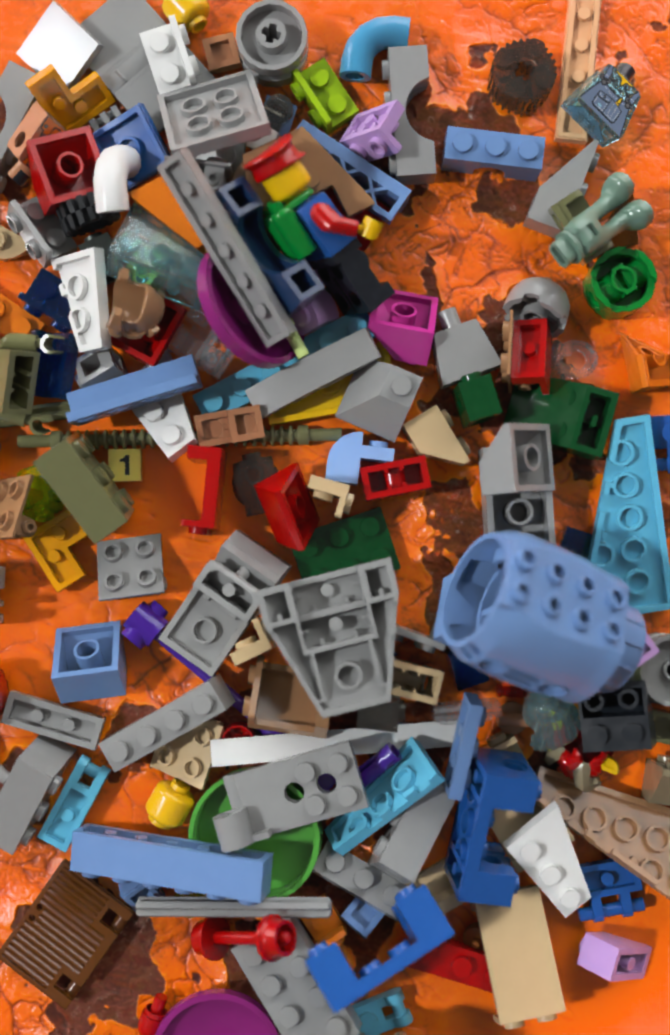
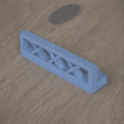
M302 119L297 128L303 126L339 165L365 189L366 193L375 202L374 207L368 209V211L390 225L397 213H401L407 205L412 190ZM376 197L391 206L392 209L387 212L378 206Z
M190 354L65 393L71 410L65 413L68 423L76 426L84 425L203 388L195 358Z

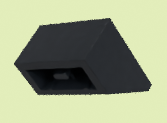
M645 680L627 681L613 692L604 694L597 692L590 698L578 702L583 753L653 749L657 744L653 708Z

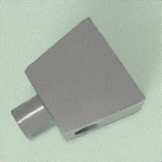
M456 307L445 309L437 314L443 330L434 333L432 350L441 390L458 384L457 382L464 375L480 371V374L483 375L497 370L501 366L498 354L477 319L461 323Z

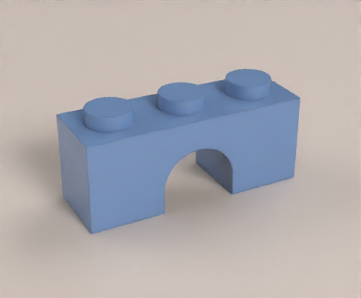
M448 126L444 138L441 171L472 174L478 168H495L504 172V178L536 182L542 171L546 137Z

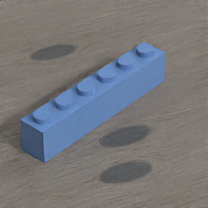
M86 823L73 831L70 871L80 872L86 878L109 877L115 883L138 882L143 883V886L149 889L167 887L173 888L178 894H192L196 892L206 894V897L212 900L231 898L238 900L242 905L253 906L258 903L260 904L270 893L273 853L247 848L222 852L220 844Z

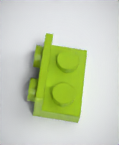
M325 58L320 59L302 72L298 68L291 71L292 84H290V88L299 102L304 100L310 109L307 113L311 122L316 128L322 127L327 135L352 120L359 113V109Z

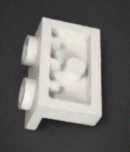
M175 14L168 16L169 24L139 33L159 95L196 85L195 76L201 75L195 55L188 56L185 45L191 44L185 24L178 25Z

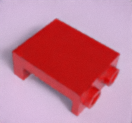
M188 445L187 459L193 463L207 464L201 519H181L180 526L189 527L188 533L212 536V529L220 530L228 455L222 448Z

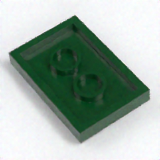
M381 507L315 528L305 550L296 551L292 549L302 579L391 557L394 570L401 568Z

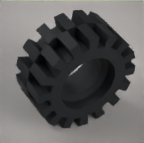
M92 191L83 196L78 195L75 199H69L66 203H61L56 208L57 216L66 237L82 236L88 232L93 233L97 229L101 230L106 228L105 226L114 224V222L121 218L119 212L96 214L94 193Z

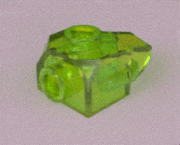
M35 465L21 469L17 473V477L34 475L22 515L32 518L37 522L53 519L55 514L63 510V502Z

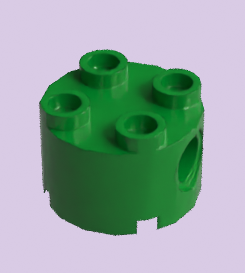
M618 246L606 251L589 268L582 282L583 293L588 305L603 319H622L634 314L652 298L655 283L657 282V273L653 262L644 252L638 249L632 250L627 247Z

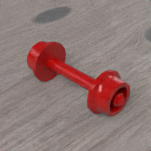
M268 914L263 917L258 924L257 931H230V926L224 917H206L205 920L198 921L191 932L193 950L209 961H219L224 958L230 945H256L257 951L266 962H277L282 957L291 955L297 943V933L293 923L289 920H284L277 914Z

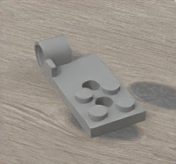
M351 740L224 775L222 778L232 809L222 812L212 819L222 852H231L244 848L253 842L270 838L275 833L368 808L370 804ZM325 773L331 774L336 779V787L330 791L323 790L318 784V777ZM290 783L300 784L304 789V797L299 800L291 799L286 792L287 785Z

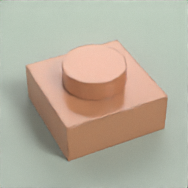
M233 32L202 39L209 71L212 75L242 68Z

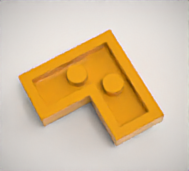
M49 64L25 82V85L37 102L67 130L80 128L116 102L96 71L69 89L54 66Z
M68 509L38 527L32 537H23L57 593L87 576V573L70 547L82 541L88 535Z

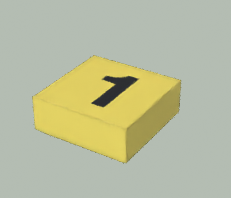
M108 449V466L115 475L112 479L113 482H143L142 449Z

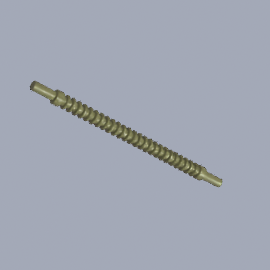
M290 425L287 430L283 426H280L278 430H275L274 426H271L270 430H266L264 427L265 437L233 444L237 447L238 443H243V446L246 447L247 443H252L253 446H256L260 442L262 446H265L266 442H270L274 446L275 442H280V445L283 446L284 442H289L292 446L294 442H298V445H309L311 441H337L342 437V428L309 429L308 425H299L297 429H293V426ZM116 429L112 433H109L108 430H104L102 434L98 430H95L94 434H91L89 430H86L84 433L96 450H99L100 446H104V449L108 450L109 446L118 449V446L121 445L123 449H127L128 445H131L133 449H136L137 445H141V448L145 449L146 445H150L154 449L155 445H158L149 432L147 433L144 429H141L140 433H137L135 429H132L131 433H127L125 429L122 430V433H118ZM68 430L66 434H63L62 431H51L48 435L40 436L18 435L17 446L18 448H53L70 436L72 432ZM79 430L76 431L79 436L83 435Z

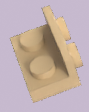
M311 474L307 488L313 492V498L332 503L333 498H337L339 502L334 518L341 519L342 513L349 515L355 495L348 493L350 485Z
M262 617L252 620L260 638L259 640L254 635L234 644L237 650L230 653V656L235 666L277 647L274 639L265 628Z

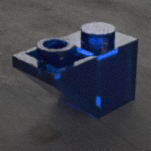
M451 648L443 651L454 686L458 691L490 681L488 674L458 659Z

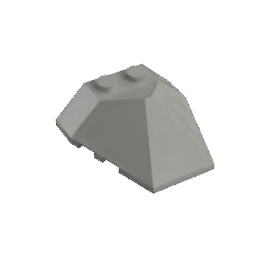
M391 557L255 591L265 628L274 639L322 718L391 701L399 589Z

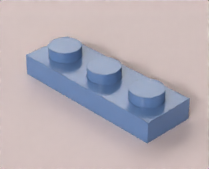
M464 692L443 785L448 799L462 801L464 789H469L472 772L469 767L471 759L476 758L479 749V740L476 737L479 727H483L486 720V707L483 706L476 693Z

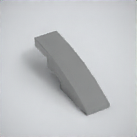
M365 327L293 363L244 391L251 405H260L262 419H265L286 406L295 404L320 389L335 384L382 356L368 328Z

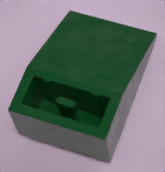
M551 377L549 395H542L540 384L531 385L530 391H520L518 386H514L503 424H549L552 449L589 460H596L602 457L620 394L588 384Z

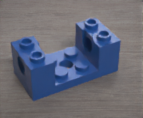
M479 747L476 758L471 759L469 767L472 772L469 789H464L462 801H458L444 869L459 902L511 907L513 894H517L519 890V875L511 866L510 858L505 856V851L501 844L487 842L488 828H492L494 825L495 809L533 813L535 802L541 798L542 784L522 753Z
M414 883L398 892L397 896L394 897L396 903L391 908L412 945H410L408 940L397 945L388 952L390 960L381 965L379 960L376 959L358 972L361 979L358 980L336 942L328 946L325 940L308 951L309 959L305 961V965L333 1014H336L455 935L454 930L425 884L416 888Z

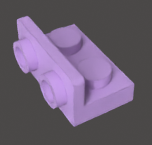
M396 99L356 114L339 143L368 162L399 153L402 146L392 133L398 128V120L405 108Z

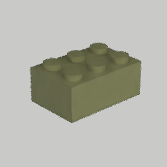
M75 431L32 463L95 545L128 522L135 510L132 507L134 500L126 489H119L112 479L115 477L113 471L104 461L100 463L92 452L95 451V448L84 434L79 436Z

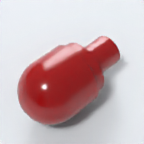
M156 993L153 1003H148L143 1009L138 1021V1032L140 1035L156 1034L158 1026L168 1012L165 1008L168 1000L167 995Z

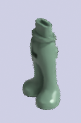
M615 172L610 175L603 183L599 199L589 208L575 216L563 231L555 236V242L549 246V251L561 267L566 268L571 263L578 264L584 258L598 252L622 231H639L652 223L654 211L651 205L642 199L629 202L604 225L599 223L602 217L619 207L632 196L634 183L626 173Z

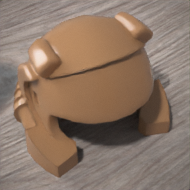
M121 267L114 283L112 312L106 328H108L110 335L115 338L124 336L128 339L136 340L143 338L144 335L151 338L160 331L158 325L163 319L165 310L164 298L166 295L162 290H156L149 284L132 281L131 270Z

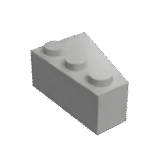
M39 734L17 758L0 791V849L13 855L21 844L26 847L30 843L37 830L33 825L36 820L40 822L48 810L50 804L47 801L60 787L63 781L61 776L77 749L63 741Z
M443 782L388 822L389 826L384 835L377 841L372 855L367 862L368 864L403 884L415 882L456 801L448 799Z

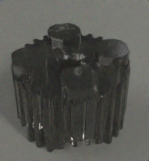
M520 38L519 42L513 40L511 44L506 43L505 48L501 47L493 59L487 80L489 81L487 85V90H489L488 97H492L491 103L495 102L497 106L501 105V110L506 108L507 113L514 111V115L519 114L520 117H523L524 113L529 116L531 111L535 113L538 106L541 107L552 90L557 73H555L557 66H554L556 61L551 59L552 53H547L548 48H545L543 41L537 38L530 40L527 38L526 42H523L522 38Z

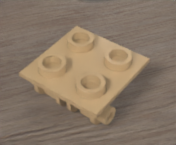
M215 719L208 720L156 749L150 766L203 790L206 781L209 780L208 775L212 766L210 740L221 739L222 734L225 732L224 723Z

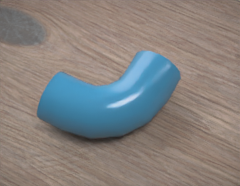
M396 15L380 16L359 25L346 41L340 62V78L354 83L370 81L373 61L379 52L388 50V47L407 46L411 17Z

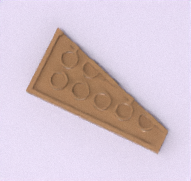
M543 766L536 768L535 774L542 784L541 798L535 802L537 806L544 809L555 801L559 806L565 826L670 900V808L649 803L644 799L598 785L590 792H583L575 787L574 779L566 777L563 773Z

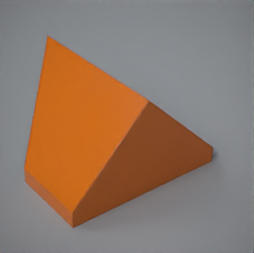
M620 332L631 394L669 388L670 354H666Z

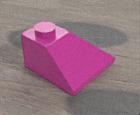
M394 290L395 293L370 312L368 328L394 360L403 361L410 365L419 364L427 366L434 337L439 298Z

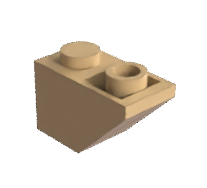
M437 404L402 425L401 429L417 456L425 455L426 458L457 466H463L470 461L467 455L471 451L462 437L457 438L450 428L454 426L452 418L445 409L440 411Z

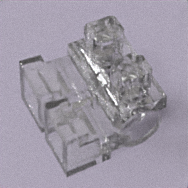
M198 297L184 318L186 323L192 328L181 323L166 349L178 358L192 354L198 370L218 381L236 355L221 342L211 328Z

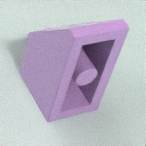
M603 931L585 932V936L579 944L577 964L609 982L644 979L653 947Z

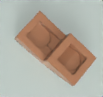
M259 404L193 416L199 446L210 447L265 437Z

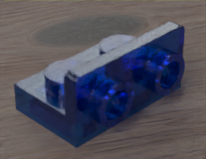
M41 268L26 294L20 291L17 297L25 303L23 306L24 310L39 319L44 314L53 320L50 326L68 335L70 331L73 332L68 318L71 309L68 299L62 297L59 285L62 283V280Z
M34 329L31 331V334L38 335L39 338L46 334L64 337V339H54L52 343L54 350L64 351L62 354H47L41 348H38L37 352H40L34 396L49 400H67L65 393L72 391L78 356V347L74 334L49 333Z

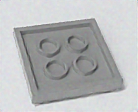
M251 69L157 95L171 154L187 147L193 158L198 155L216 150L222 151L233 145L247 141H257L262 137L272 135L270 123Z

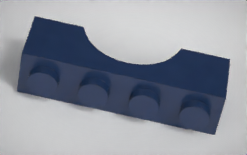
M241 176L218 188L215 192L217 198L288 316L290 317L308 306L325 286L305 259L292 260L283 255L274 246L263 222L264 203L245 177Z

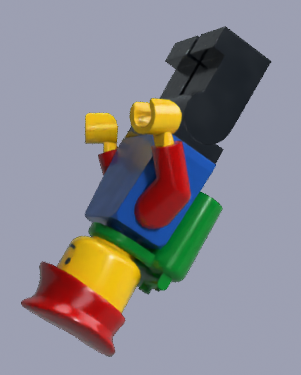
M287 133L243 166L244 170L252 172L256 183L261 182L274 201V203L269 201L263 207L265 215L263 219L264 226L286 257L292 260L305 258L313 270L318 269L319 277L344 315L372 312L392 296L395 291L388 281L379 283L369 268L367 255L362 250H359L362 244L357 238V233L370 240H375L379 236L383 224L366 215L360 225L356 219L343 217L324 192L312 195L314 190L312 187H307L311 181L310 174L300 160L306 153L298 150L293 145L292 134Z

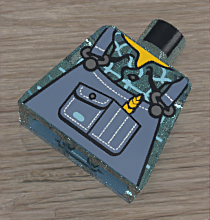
M624 62L620 63L617 68L608 64L589 76L561 104V107L593 139L599 141L598 144L602 148L623 137L641 98L640 92L630 83L635 76L634 68Z

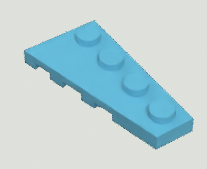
M411 736L399 749L402 760L365 788L370 804L369 807L339 815L324 829L334 851L344 856L445 781L422 744Z

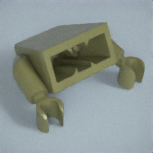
M9 333L0 339V420L21 427L28 425L31 432L35 435L40 436L49 433L51 430L45 429L41 421L45 423L54 421L52 415L44 413L35 417L29 416L33 410L40 352L37 351L38 348H41L47 354L59 355L64 353V351H56L52 347L54 339H64V337L46 334L39 338L35 334Z

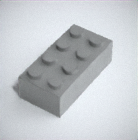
M483 447L480 450H478L479 462L482 459L485 452L487 451L488 447ZM480 484L483 535L492 532L515 530L539 537L556 545L552 491L482 496Z
M283 918L293 923L297 933L296 947L288 957H282L277 962H266L259 955L256 945H234L231 949V952L281 1035H357L360 1033L362 1021L352 1005L349 1004L336 1014H333L308 971L305 961L309 959L308 951L315 947V944L299 918Z

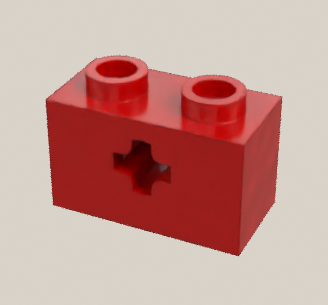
M425 455L359 469L365 502L432 488Z

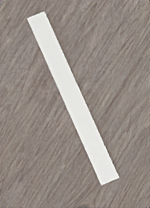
M458 720L328 730L326 739L288 733L210 740L212 767L268 763L349 739L351 740L355 755L377 753L388 742L399 750L411 736L418 740L424 749L452 747Z

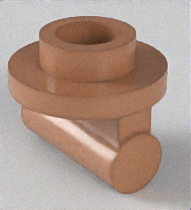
M506 702L496 712L497 726L506 734H519L526 727H531L532 725L531 714H528L527 710L517 702Z

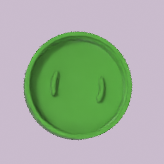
M255 766L240 768V769L234 770V771H232V772H230V773H228V774H231V773H234V772H238V771H241V770H245V769H248V768H252V767H255ZM222 777L212 784L196 804L190 819L188 839L220 844L212 818L232 809ZM290 783L287 785L286 792L291 799L299 800L304 797V789L300 784ZM322 820L272 834L270 838L253 842L244 847L273 853L270 893L266 897H288L307 880L321 851L323 839Z

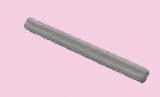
M140 896L135 908L136 915L139 917L263 918L268 914H277L281 918H329L332 912V902L329 897H266L260 904L247 906L231 898L212 900L207 897Z

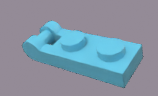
M84 754L81 755L37 835L39 839L65 853L72 844L73 831L81 827L112 770L105 765L100 767L92 763V758ZM83 774L94 778L91 786L80 781Z
M401 987L389 989L352 1005L362 1021L360 1033L379 1035L391 1029L402 1028L412 1023L414 1018L410 1009L406 1008L403 1003L405 996ZM391 1006L393 1013L385 1016L382 1008Z

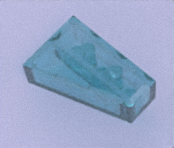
M133 203L108 248L106 275L117 279L118 271L121 267L131 270L132 281L146 283L156 290H162L166 295V299L200 311L202 307L197 289V272L204 254L137 204Z

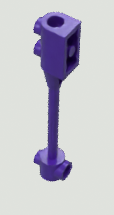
M143 601L123 624L125 629L121 634L140 650L145 645L149 647L154 641H157L201 680L205 682L212 678L158 639L169 624V621L165 619L168 611L156 601H153L150 605ZM225 683L236 701L232 706L242 713L244 698ZM256 729L258 732H260L262 736L288 734L282 732ZM325 773L318 777V784L323 790L330 791L336 783V779L331 774Z

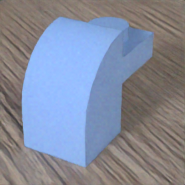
M364 432L346 434L335 442L329 452L325 478L357 486L360 461L392 462L394 461L395 449L388 448V442L369 440L368 446L362 445Z

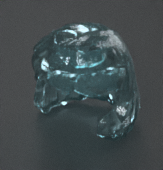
M534 692L526 694L523 700L522 716L524 723L534 730V734L530 737V747L534 751H555L576 740L580 734L581 726L579 710L574 703H566Z

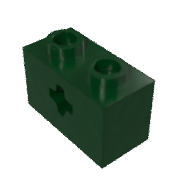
M480 371L464 375L451 392L463 429L493 420L502 413L491 374L481 376Z

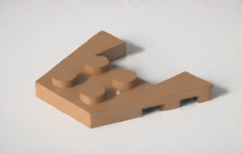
M303 126L289 132V134H292L293 145L298 150L306 153L300 160L310 174L311 181L307 187H312L314 190L312 195L332 189L346 218H351L374 207V200ZM282 136L243 154V166L260 155ZM244 170L245 179L264 203L263 207L269 201L274 203L261 182L256 183L252 172ZM266 229V232L270 240L272 241L274 246L281 252L280 248L278 247V245Z

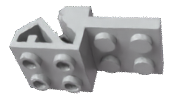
M236 529L222 544L216 559L209 560L192 584L194 587L158 639L211 677L215 676L234 648V644L239 641L251 621L256 619L261 613L255 591L280 585L292 566L240 529Z

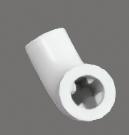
M117 144L104 149L100 153L95 164L93 176L96 214L130 210L127 179L135 177L141 168V158L135 148Z

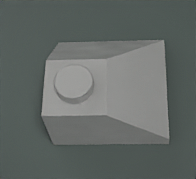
M376 360L353 373L335 417L395 443L423 377L393 364Z
M505 423L502 425L479 462L482 496L555 491L549 424Z

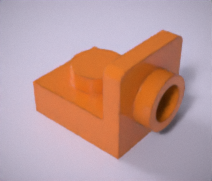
M324 892V893L321 894L319 897H328V896H327V894ZM333 903L329 918H301L315 939L316 945L326 940L328 946L336 942L339 947L345 941L347 924L340 918V914Z

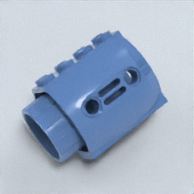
M515 530L488 533L477 539L463 554L453 573L443 578L432 640L449 646L458 659L494 678L566 703H578L590 698L597 692L602 694L613 692L628 681L636 670L644 651L646 625L640 611L628 605L629 588L620 577L601 569L589 560L539 537Z

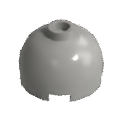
M529 277L517 283L507 295L503 305V309L506 312L504 319L505 321L510 320V310H514V320L547 318L551 336L555 338L564 332L570 311L569 298L566 291L554 280L548 277Z

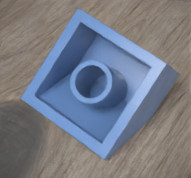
M120 620L56 629L51 680L61 704L126 695L127 664Z

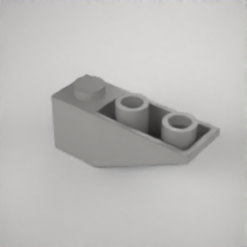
M594 139L539 187L523 224L524 227L555 238L561 232L548 210L552 205L577 189H580L583 196H585L589 184L585 183L584 179L587 172L593 173L600 154L595 152L599 143L598 140Z

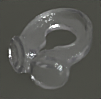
M559 340L552 342L551 378L562 380L581 379L590 375L596 369L598 355L589 343L580 340H571L565 343ZM574 351H579L585 358V364L581 369H577L572 364H565L562 361L563 357H569Z

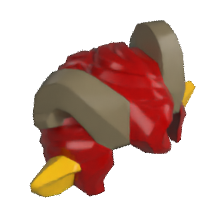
M561 721L552 723L551 727L555 730L557 737L554 744L551 743L548 746L549 749L543 761L548 766L556 762L563 775L574 779L577 789L583 792H590L601 784L599 776L604 771L614 775L619 773V764L613 759V751L583 753L581 728L578 725H568Z

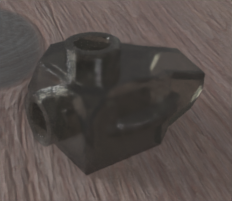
M261 452L242 455V461L232 464V488L237 501L245 506L247 517L264 514V509L254 485L277 473L279 470H277L272 456L262 457Z

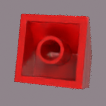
M90 125L26 140L32 185L44 217L56 214V208L61 203H66L69 199H75L76 196H83L91 191L94 193V169L100 152Z

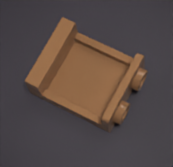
M258 655L257 664L250 665L247 684L253 685L251 696H245L242 716H248V728L326 739L330 717L322 718L291 666L267 663L264 661L265 656Z

